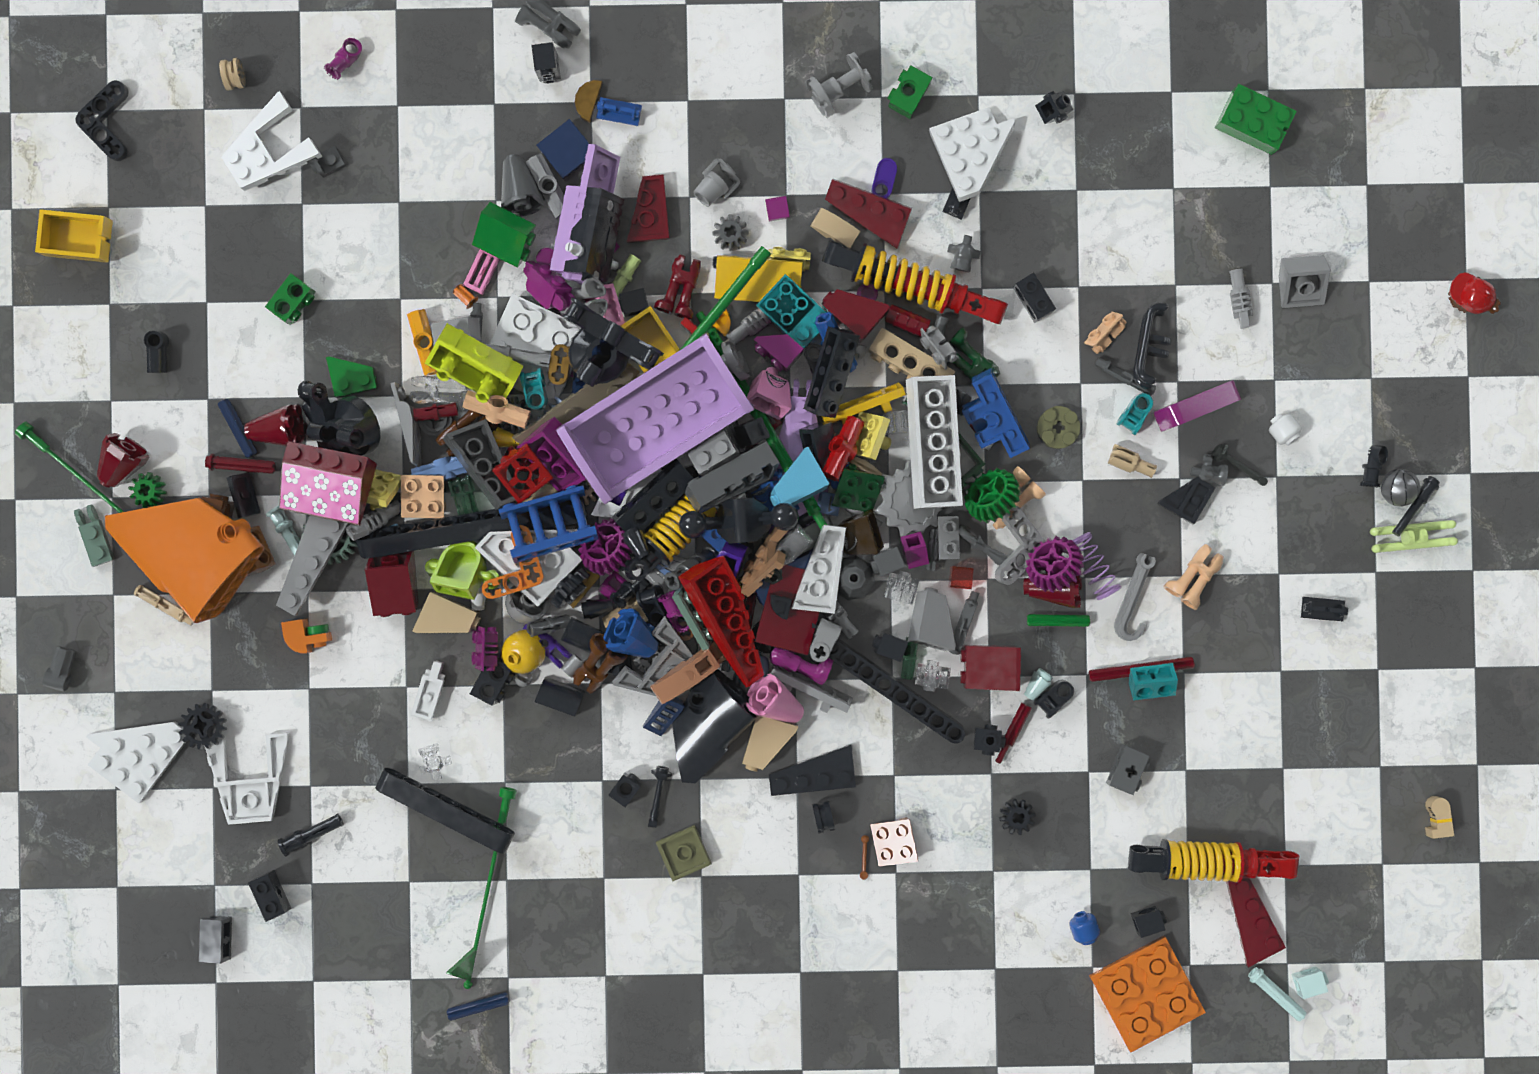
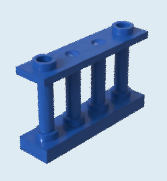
M572 485L562 492L519 504L509 503L504 505L502 509H498L501 519L508 518L516 545L514 549L510 550L514 564L598 540L595 526L590 527V525H587L579 498L585 496L583 486ZM568 500L572 501L579 525L578 531L571 533L566 531L558 504ZM547 506L551 507L558 531L557 537L550 539L545 537L537 510ZM526 512L530 514L537 538L536 543L529 545L524 543L516 516Z

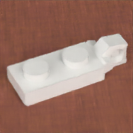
M436 660L433 662L431 670L426 669L419 685L411 716L428 721L433 720L445 681V675L441 674L444 662Z

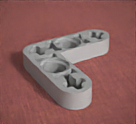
M1018 506L1011 509V511H1014L1012 515L1015 519L1009 518L1010 514L1008 513L1002 519L1020 543V546L995 571L996 580L1006 585L1014 583L1026 571L1025 568L1028 567L1026 560L1030 559L1028 553L1034 552L1033 543L1037 542L1036 547L1040 546V541L1045 543V540ZM1025 524L1027 526V533L1021 536L1019 529ZM1022 554L1025 561L1023 565L1018 566L1016 560ZM1004 571H1008L1007 579L1003 578L1005 576Z

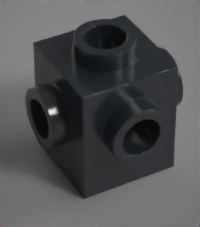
M1052 91L1043 96L1044 100L1035 105L1044 124L1054 121L1056 124L1061 123L1068 118L1067 114L1073 111L1071 101L1064 91L1059 93Z
M985 724V728L976 727L973 749L982 750L983 755L995 756V752L1000 753V748L1005 746V735H1002V730H997V725ZM987 737H993V742L987 743Z

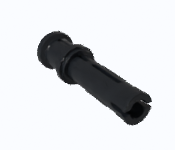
M337 813L304 831L296 830L293 835L285 839H278V846L286 857L290 855V852L300 847L302 849L305 848L308 842L344 825L343 820Z

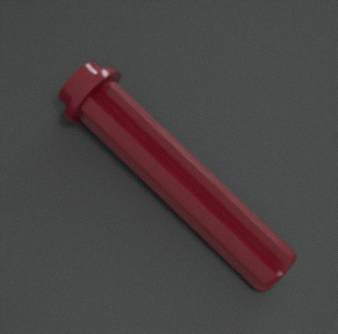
M211 454L205 458V468H209L210 471L223 469L273 474L275 462L219 457Z

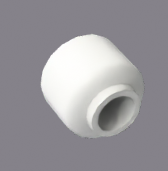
M1280 413L1270 421L1272 425L1269 428V433L1280 445L1286 444L1288 446L1301 436L1302 427L1291 414L1283 416Z

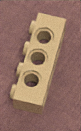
M881 328L868 350L873 360L879 363L881 361L889 364L888 368L893 372L899 374L901 371L906 374V379L922 377L923 370L931 369L934 376H948L955 373L949 367L945 370L941 364L937 365L931 356L884 328ZM894 347L898 355L891 358L886 354V349ZM905 359H914L916 362L915 368H907L904 364Z

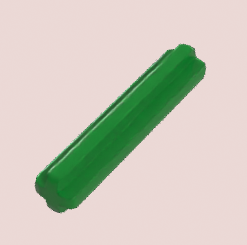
M1028 614L1027 625L1090 626V616Z

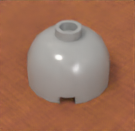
M519 591L507 595L505 605L507 613L512 619L522 624H529L540 620L549 609L550 600L549 597L548 599L546 598L537 607L524 593Z

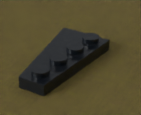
M849 744L843 748L770 773L771 796L856 787L852 745Z

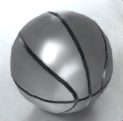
M1393 470L1387 473L1382 480L1381 493L1389 504L1399 507L1407 506L1417 499L1420 493V483L1417 476L1409 470Z

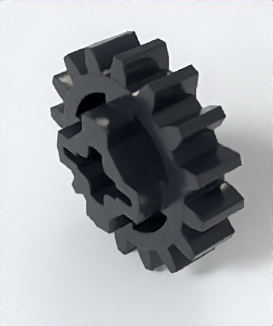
M582 568L575 575L570 572L558 583L554 590L556 594L550 602L557 609H560L565 603L571 605L584 592V589L587 587L585 583L589 579L590 574Z
M204 703L202 708L199 704H195V710L187 708L189 714H182L181 717L185 720L178 723L179 726L183 727L179 734L185 735L182 741L185 743L190 741L189 747L192 748L197 744L198 750H202L204 745L207 749H211V743L219 745L217 739H224L225 736L221 732L227 730V727L223 726L227 719L220 718L223 712L220 710L216 712L217 707L212 705L209 708L207 703ZM204 712L213 715L214 719H207ZM202 722L207 724L204 727V731L199 729L202 726ZM192 734H199L202 741L193 738Z

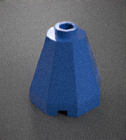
M633 608L620 610L618 612L620 616L617 619L613 617L609 621L603 636L604 641L608 643L606 647L613 652L643 658L654 655L659 643L657 638L652 635L651 629L640 613Z

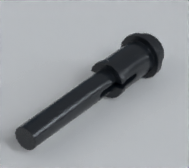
M1428 476V478L1423 480L1424 484L1420 488L1417 499L1411 504L1392 531L1394 535H1401L1421 505L1426 504L1433 492L1439 489L1440 482L1436 478Z

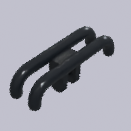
M1166 303L1152 304L1142 318L1133 378L1140 387L1145 389L1152 388V384L1156 382L1155 377L1145 372L1147 355L1160 358L1169 357L1167 350L1149 346V343L1165 346L1171 345V338L1151 334L1154 316H1163L1165 314V311L1168 310Z

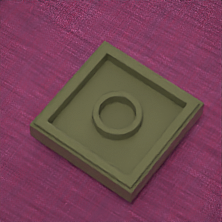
M695 824L655 842L672 882L712 865Z

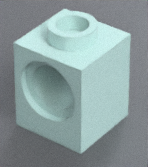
M1317 967L1292 974L1297 994L1301 998L1306 999L1328 992L1326 986L1329 984L1327 975Z

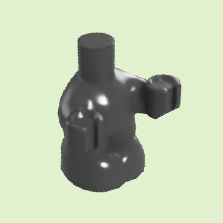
M964 235L963 242L958 245L949 244L947 252L954 254V259L950 266L951 269L970 272L972 258L979 259L981 251L975 250L971 246L972 236Z
M1204 454V463L1201 468L1191 467L1190 475L1197 476L1207 483L1224 486L1227 481L1228 465L1212 466L1211 454Z

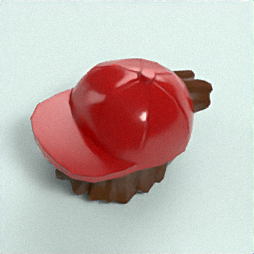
M1464 272L1458 274L1451 283L1448 293L1450 297L1448 299L1452 306L1458 308L1459 311L1473 314H1482L1487 311L1494 314L1499 311L1498 306L1501 305V302L1496 297L1495 288L1489 282Z

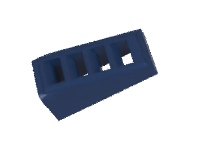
M675 697L664 704L658 701L643 724V728L662 736L685 707L683 700ZM667 705H670V706H672L673 708H672V709H669V708H667L666 706H667ZM662 711H665V712H667V713H669V714H668V716H667V715H665V714H663V713H661V712H662ZM657 717H661V718H663V719H665V720H664V722H662V721H660V720H658V719H656V718H657ZM654 722L660 725V728L658 729L651 724Z

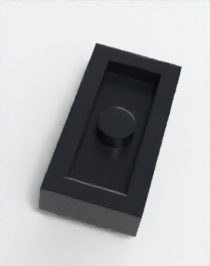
M249 472L227 477L238 519L260 514L261 511Z

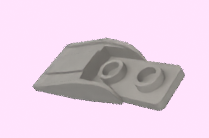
M393 382L391 383V388L409 458L412 464L419 467L422 465L419 424L414 419V407L404 402L406 393L403 386Z

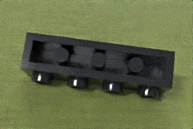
M828 326L803 409L818 416L836 418L860 335L845 329Z

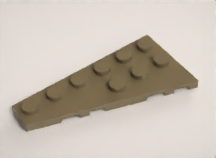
M627 363L625 370L617 379L608 383L594 385V387L585 384L581 390L571 394L546 412L545 416L536 422H532L528 425V428L520 434L517 433L512 438L521 444L539 426L554 416L562 425L569 422L636 379L640 371Z

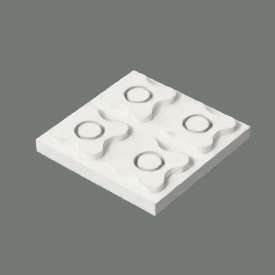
M512 293L490 344L505 347L510 345L512 348L551 354L552 349L558 344L569 347L571 338L581 328L568 322L560 315ZM564 348L556 352V355L560 358L559 364H562L563 357H567V353L563 350ZM517 362L524 366L521 371L524 373L537 371L538 368H542L548 404L557 405L554 398L561 397L566 383L562 385L553 384L548 378L549 368ZM570 365L569 377H570V374H571V372H572V367H571V365ZM558 366V372L553 373V377H556L558 382L560 378H564V374L561 373V366ZM519 375L513 388L524 393ZM539 394L534 396V398L542 401Z

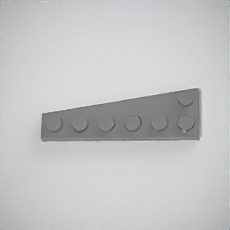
M309 516L276 606L294 616L298 615L349 523Z

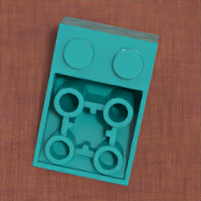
M786 274L756 305L784 335L788 334L804 349L819 334L814 323L816 317L821 313H826Z

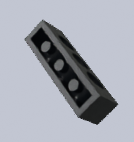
M674 459L617 511L612 518L625 532L633 527H638L644 534L646 528L651 523L657 522L667 508H672L676 505L678 498L685 494L688 483L694 478L677 459ZM670 482H676L674 489L667 490ZM659 496V503L656 505H651V500L654 497ZM644 511V516L641 519H635L637 512Z

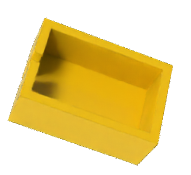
M40 209L35 252L47 257L108 263L110 243L106 242V240L111 239L113 220L101 215Z
M651 306L621 325L628 333L664 353L663 356L659 357L654 367L680 350ZM640 366L644 373L648 371L644 367Z

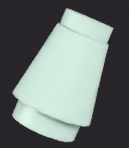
M1041 668L1034 671L1024 695L1035 701L1052 684L1051 680L1053 677Z

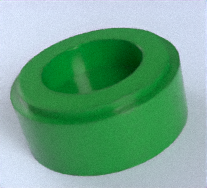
M328 624L306 627L307 635L322 634L329 631Z

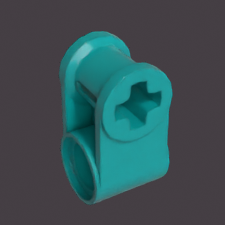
M542 368L528 373L521 372L520 381L527 406L534 410H543L548 404V397ZM539 394L542 402L539 406H534L532 399L535 395Z
M1148 394L1134 396L1116 424L1126 427L1132 431L1133 435H1136L1153 407L1152 397ZM1139 398H1144L1147 402L1146 408L1143 410L1137 406Z

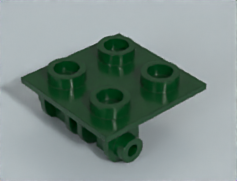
M849 464L843 470L831 505L863 512L874 509L885 476L860 472L855 464Z

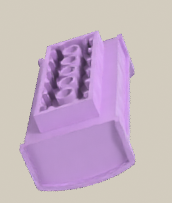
M705 333L580 415L564 423L556 431L596 494L604 504H607L620 493L738 418L754 410V406L749 402L710 341L708 333Z

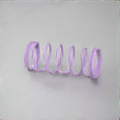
M1087 532L1072 541L1077 545L1088 539L1079 546L1081 548L1092 539V534ZM1091 545L1080 549L1083 551L1096 547L1084 557L1082 562L1084 563L1097 557H1101V559L1082 574L1084 575L1103 567L1107 568L1088 584L1090 585L1102 579L1113 577L1107 584L1094 592L1095 595L1098 594L1096 596L1097 600H1102L1121 589V586L1117 584L1105 588L1115 579V575L1099 578L1109 569V565H1102L1092 569L1102 561L1104 555H1097L1086 559L1098 548V545Z

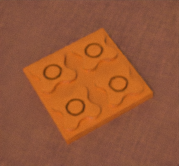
M1164 935L1089 975L1130 1053L1206 1013Z

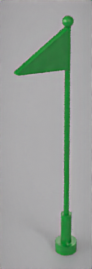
M25 421L15 430V435L21 440L27 438L42 452H47L118 513L124 512L51 451L50 446L33 433L34 427Z
M500 787L499 791L502 803L498 822L502 825L507 821L511 799H516L517 794L516 789L509 787ZM493 851L474 947L446 972V974L465 979L466 981L463 984L465 989L472 987L471 977L498 853L496 851Z

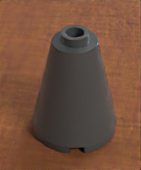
M517 154L507 156L503 161L501 207L512 213H519L520 217L541 210V204L544 206V200L524 158Z

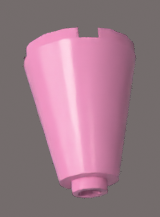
M767 674L768 676L761 677L751 685L747 693L749 703L746 702L750 712L758 716L795 724L802 719L804 714L803 706L776 676Z

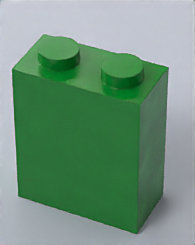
M489 202L480 214L472 245L518 268L523 261L526 262L531 254L529 246L533 244L536 238V234H534L536 224Z

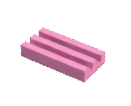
M480 249L463 286L483 295L500 259ZM485 253L487 254V257L476 277L474 284L471 285L470 282ZM493 257L494 260H493V262H492V264H491V266H490V268H489V270H488V272H487V274H486V276H485V278H484V280H483V283H482L481 287L478 288V285H479V283H480V281H481V279H482V277H483V275H484V273H485V270H486V268H487V266H488V264H489L491 258Z

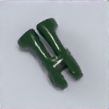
M962 327L950 339L949 343L959 349L973 362L969 364L957 353V359L952 363L960 368L963 374L971 380L972 377L980 374L983 370L986 371L992 368L997 378L1001 374L999 367L992 360L986 359L980 352H977L967 342L968 332Z

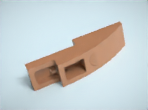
M713 640L709 649L704 651L701 649L687 661H682L652 684L650 688L660 703L664 704L709 676L720 667L719 664L726 660V658Z

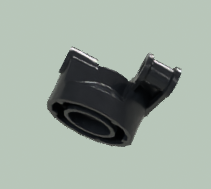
M573 297L566 313L561 315L568 322L581 328L571 338L568 347V361L573 372L577 374L576 378L591 387L617 379L625 370L629 359L650 370L654 367L659 357L664 354L652 345L628 333L627 330L597 314ZM600 340L611 346L609 360L601 364L602 366L599 368L588 360L592 358L594 347L599 345Z
M302 381L297 389L298 395L309 406L312 422L306 430L307 436L310 440L317 441L319 448L364 456L373 452L378 447L381 438L380 426L373 410L363 399L356 396H348L329 403L327 389L323 383L317 382L313 384L310 381Z

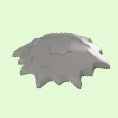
M910 460L906 461L903 470L896 469L894 475H882L885 476L884 481L887 486L881 491L883 502L874 512L887 517V526L898 527L901 537L906 536L910 531L923 534L928 526H938L937 514L942 510V507L914 509Z

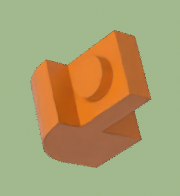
M308 619L281 622L284 640L288 647L295 652L311 653L313 652L312 644L313 648L326 646L327 641H332L331 632L307 635Z

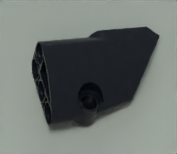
M719 669L691 687L690 693L684 702L685 707L672 723L682 783L696 784L725 755L729 745L758 717V715L750 712L746 705V702L749 703L747 692ZM700 694L703 698H697L694 695Z

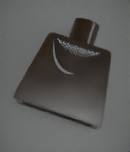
M873 509L849 517L838 525L839 527L846 528L843 546L845 554H878L883 549L884 544Z

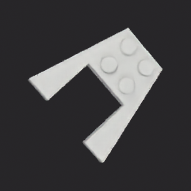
M280 91L276 93L221 156L236 182L244 191L269 181L268 178L278 174L280 176L287 173L286 170L295 166L301 167L307 164L308 160L322 157L314 142L308 137L279 160H274L259 135L293 110Z
M289 733L266 735L268 778L228 781L226 739H217L219 745L211 743V749L205 747L208 756L207 760L212 768L215 778L214 782L219 790L220 801L228 825L273 821Z

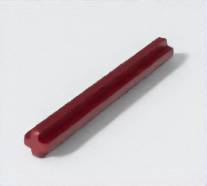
M1192 657L1094 669L1089 670L1088 675L1089 680L1092 682L1129 677L1130 668L1173 663L1175 671L1193 669L1194 659Z

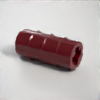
M891 304L884 322L921 337L920 329L922 328L927 332L926 330L931 320Z

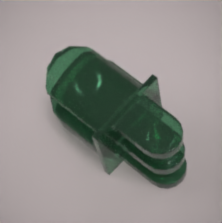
M466 475L465 478L457 477V480L454 481L449 479L450 497L453 496L458 515L472 513V511L479 512L474 495L475 489L470 475ZM463 484L468 485V491H465ZM456 486L459 487L460 493H456V491H455V487H456Z

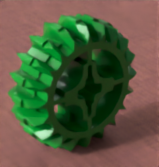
M996 468L994 471L989 469L986 474L982 472L979 478H975L974 483H969L970 488L965 490V506L970 515L980 522L984 521L988 524L990 521L996 522L998 518L1003 519L1005 514H1010L1012 508H1016L1015 503L1020 501L1019 496L1022 493L1019 482L1013 474L1005 469L1000 470Z

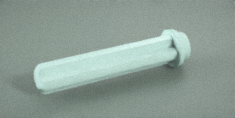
M1255 967L1250 971L1248 975L1250 982L1256 983L1297 1021L1305 1018L1306 1011L1264 974L1263 969Z

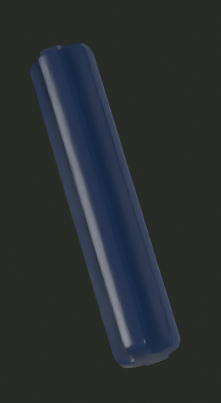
M229 399L221 400L218 403V407L246 458L254 456L257 450L251 439H247L245 436L244 426Z
M504 992L449 1008L447 1010V1017L452 1021L508 1005L510 1002L509 996Z

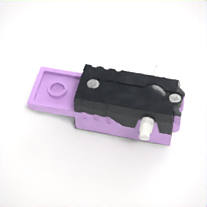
M596 144L588 145L581 185L566 186L550 267L551 271L562 274L564 279L575 281L579 285H582L589 278H597L602 283L609 281L611 269L616 270L619 266L618 262L613 261V255L618 235L617 228L620 225L619 217L622 215L621 207L624 205L625 199L613 193L620 157Z

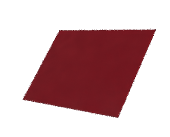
M784 564L781 568L783 579L775 584L770 583L755 642L808 655L815 628H812V623L816 625L819 612L791 608L805 570ZM770 594L792 599L787 620L782 619L772 610Z

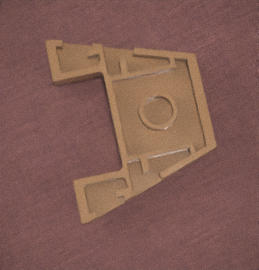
M774 527L754 557L746 562L743 571H745L744 576L741 579L742 594L749 597L762 586L763 578H771L775 573V568L780 570L784 566L786 554L779 550L775 553L777 543L788 530L782 531Z

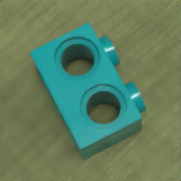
M1173 663L1130 668L1129 687L1133 701L1176 696L1178 678Z

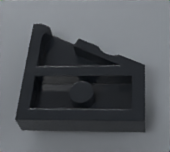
M1195 477L1158 501L1157 504L1194 525L1216 487L1201 480L1199 477Z

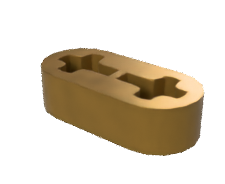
M558 344L551 352L548 378L553 384L562 385L569 378L570 363L568 361V346ZM564 348L563 350L567 353V357H563L562 364H559L560 358L556 355V352ZM558 366H561V373L564 374V378H560L558 382L557 378L553 377V373L558 372Z

